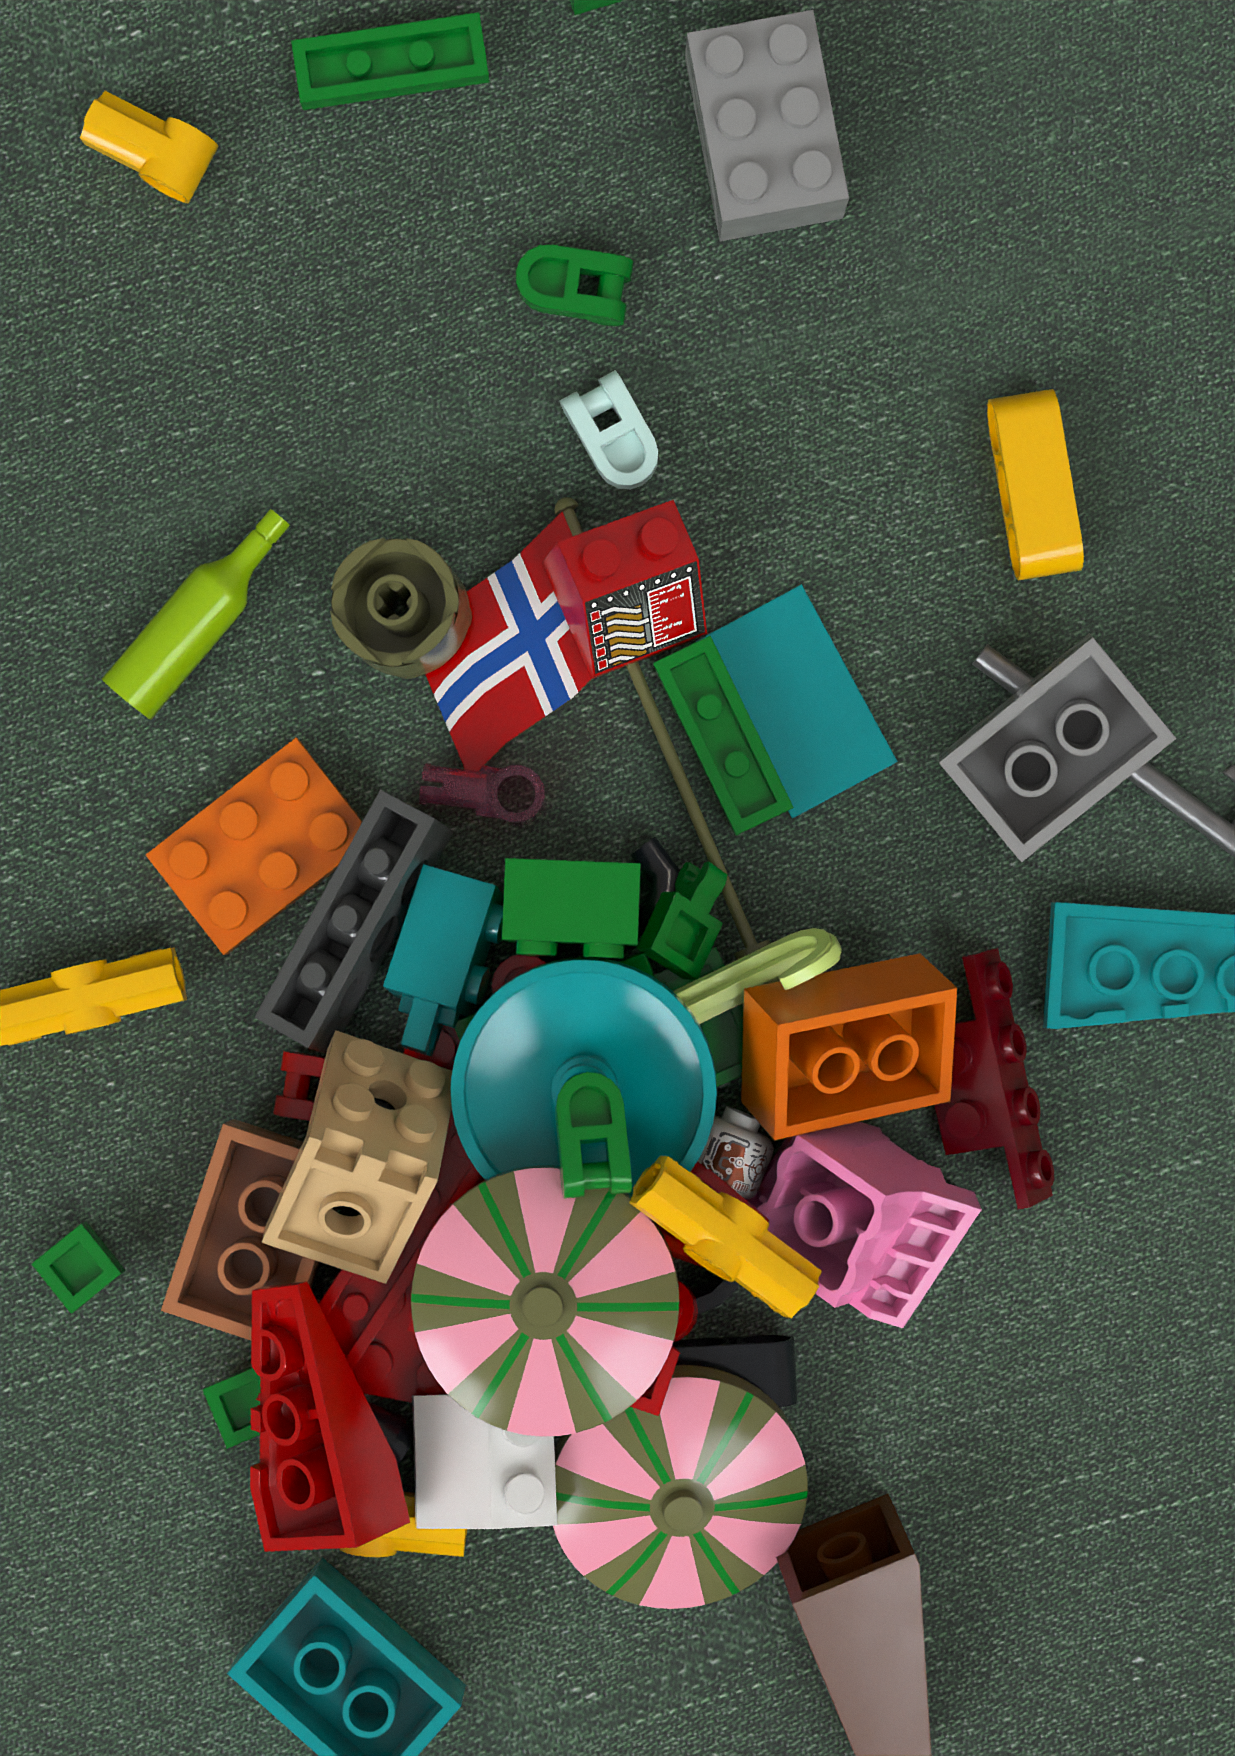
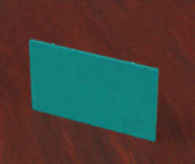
M802 584L696 641L698 642L711 635L794 807L788 811L792 819L898 762Z

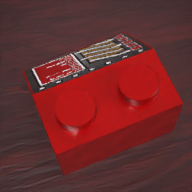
M674 500L558 541L542 562L591 679L699 639L707 634L699 558Z

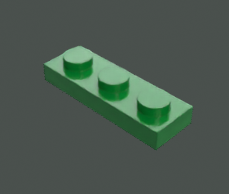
M479 12L291 40L299 98L303 110L490 83Z
M711 635L654 662L653 667L734 835L737 836L793 809L794 807Z

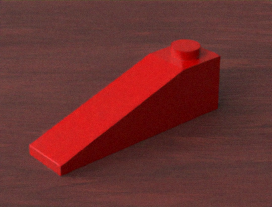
M308 1282L274 1285L252 1290L251 1366L257 1375L260 1376V1405L251 1408V1430L260 1433V1463L250 1466V1490L264 1552L357 1548L410 1523L396 1457Z

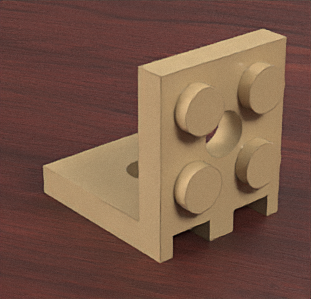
M335 1030L327 1048L306 1137L266 1223L262 1243L386 1284L439 1178L452 1108V1070L385 1048L369 1040L359 1039ZM374 1098L387 1101L396 1110L386 1109L377 1105ZM347 1206L357 1210L360 1215L345 1216L337 1213L332 1208Z

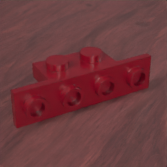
M993 948L962 957L975 1019L955 1022L951 1098L949 1102L936 1104L935 1109L945 1155L1004 1146L1017 1208L1024 1209L1030 1208L1053 1196L1051 1186L1054 1182V1167L1049 1153L1042 1148L1037 1126L1040 1120L1039 1099L1035 1090L1028 1085L1023 1062L1027 1053L1026 1040L1022 1029L1014 1022L1009 999L1013 992L1011 973L1008 966L1001 961L999 949Z

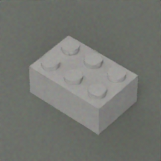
M814 10L687 33L685 61L719 241L843 219L849 201V194Z
M1089 633L939 755V764L1022 863L1177 738Z

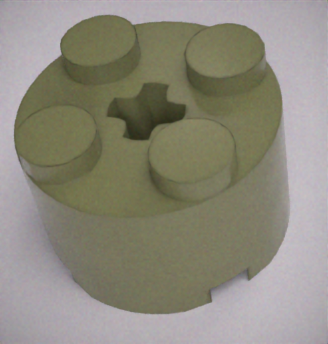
M408 538L371 540L352 551L343 560L334 575L331 587L333 591L332 611H330L333 627L342 642L374 669L404 679L416 678L444 665L462 645L472 620L467 592L457 574L428 545ZM399 598L406 602L409 607L408 612L402 617L396 615L395 610L391 607Z

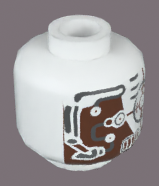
M726 1106L722 1117L714 1115L707 1144L698 1162L706 1169L713 1171L744 1199H750L759 1190L773 1155L774 1147L767 1136L758 1132L760 1123L754 1116Z

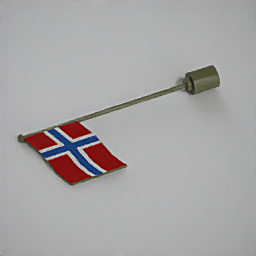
M564 497L557 501L554 512L558 516L512 561L466 591L472 620L465 639L449 661L438 669L425 674L470 783L474 781L482 768L508 743L570 702L593 680L589 676L542 565L543 560L558 541L583 533L574 509L578 507V503L570 497ZM638 662L626 666L707 859L728 874ZM727 875V881L722 894L745 946L744 950L734 954L736 960L771 944L768 939L757 944L731 880Z

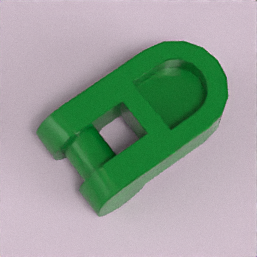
M539 245L528 250L519 261L516 269L517 290L522 300L531 309L536 311L586 319L606 326L624 325L627 308L626 303L621 301L624 283L631 281L634 262L628 257L559 245ZM581 274L595 276L599 279L597 296L578 293Z
M585 1072L575 1075L564 1083L557 1096L555 1107L563 1198L584 1197L585 1190L609 1188L610 1194L631 1193L632 1177L624 1102L620 1089L611 1079L600 1073ZM605 1142L606 1161L582 1163L581 1144Z

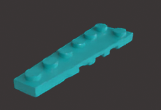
M1051 902L1043 1028L1061 1029L1235 1012V915Z

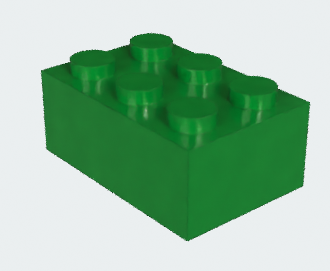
M505 858L502 940L517 943L516 954L559 957L560 945H584L583 957L623 959L624 947H637L641 863Z

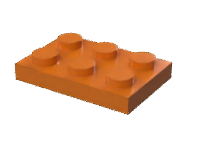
M294 738L149 851L146 856L223 955H228L333 873L363 821L298 738Z

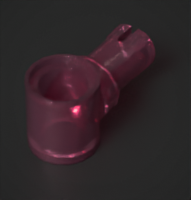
M424 763L422 780L442 783L443 786L438 788L421 785L420 804L430 803L476 809V816L498 818L513 825L528 824L536 820L544 810L547 801L546 789L539 775L531 768L522 765H509L505 768L482 765L481 771ZM513 778L528 780L535 788L533 804L529 809L521 813L509 812L500 803L499 794L502 786Z

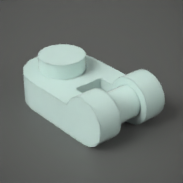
M614 370L598 379L600 386L582 396L574 392L559 402L601 477L608 484L618 489L630 490L642 486L651 479L657 468L658 448L655 438L617 371ZM612 408L620 421L600 432L593 418Z

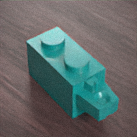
M423 864L383 984L385 989L401 999L398 1011L409 1014L401 1045L405 1049L432 1056L443 1025L455 1028L460 1016H468L472 1003L479 1005L482 1002L490 979V968L484 966L492 942L499 944L502 941L504 895L496 885Z

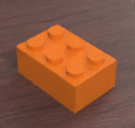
M919 953L824 972L787 990L783 988L780 981L744 988L741 1102L774 1140L949 1102L951 1098L957 987Z

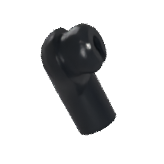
M656 837L630 855L636 863H641L640 869L651 883L647 904L639 909L638 922L643 930H645L661 893L676 892L675 883L680 872L678 866Z

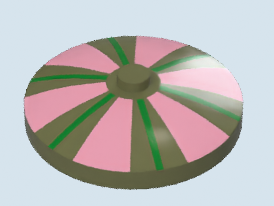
M528 1166L509 1170L482 1181L457 1199L441 1216L427 1237L416 1263L411 1293L412 1320L416 1339L428 1368L446 1393L462 1408L484 1422L506 1431L541 1437L562 1436L585 1431L611 1420L635 1403L651 1386L666 1362L674 1342L680 1303L679 1283L672 1253L664 1235L656 1222L629 1203L632 1198L630 1194H610L609 1188L585 1190L584 1197L564 1199L561 1189L560 1166Z
M676 1365L659 1416L629 1407L616 1417L594 1428L560 1436L554 1450L557 1526H553L564 1553L573 1566L595 1586L621 1600L641 1606L664 1609L691 1608L720 1601L749 1587L763 1577L778 1562L776 1557L787 1551L798 1532L806 1508L808 1495L806 1464L791 1423L778 1405L761 1389L736 1375L714 1368Z

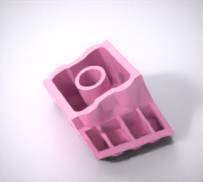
M855 1122L787 1137L770 1161L757 1194L750 1199H746L769 1219L770 1226L767 1229L769 1232L822 1271L816 1295L834 1308L850 1304L870 1319L904 1328L982 1210L975 1192L946 1183L940 1168L916 1159L891 1142L890 1138L882 1133L881 1128L863 1122Z

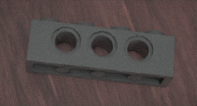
M380 790L254 1018L309 1049L326 1053L335 1030L344 1032L401 929L423 864L435 867L454 831L431 816Z

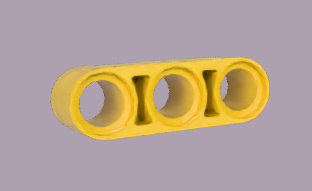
M1049 389L988 399L987 417L1010 558L1016 579L1025 580L1082 570L1084 563L1082 536L1061 412L1055 391Z

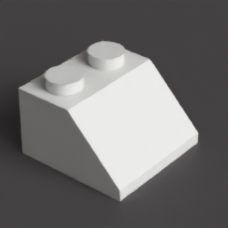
M448 1394L412 1396L415 1523L417 1529H502L557 1526L554 1436L522 1435L495 1427L469 1413Z

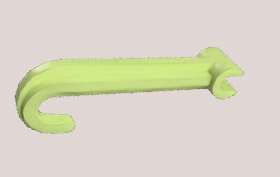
M811 928L800 930L673 992L685 1003L698 1023L701 1024L744 1003V988L780 981L783 988L787 990L823 973L840 960L841 946L836 936L826 932L824 929Z

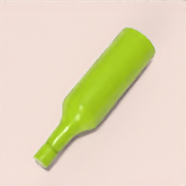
M270 509L255 526V530H252L231 554L220 560L204 563L196 567L102 677V680L126 702L152 720L244 611L247 604L248 584L252 572L272 548V544L277 542L290 525Z

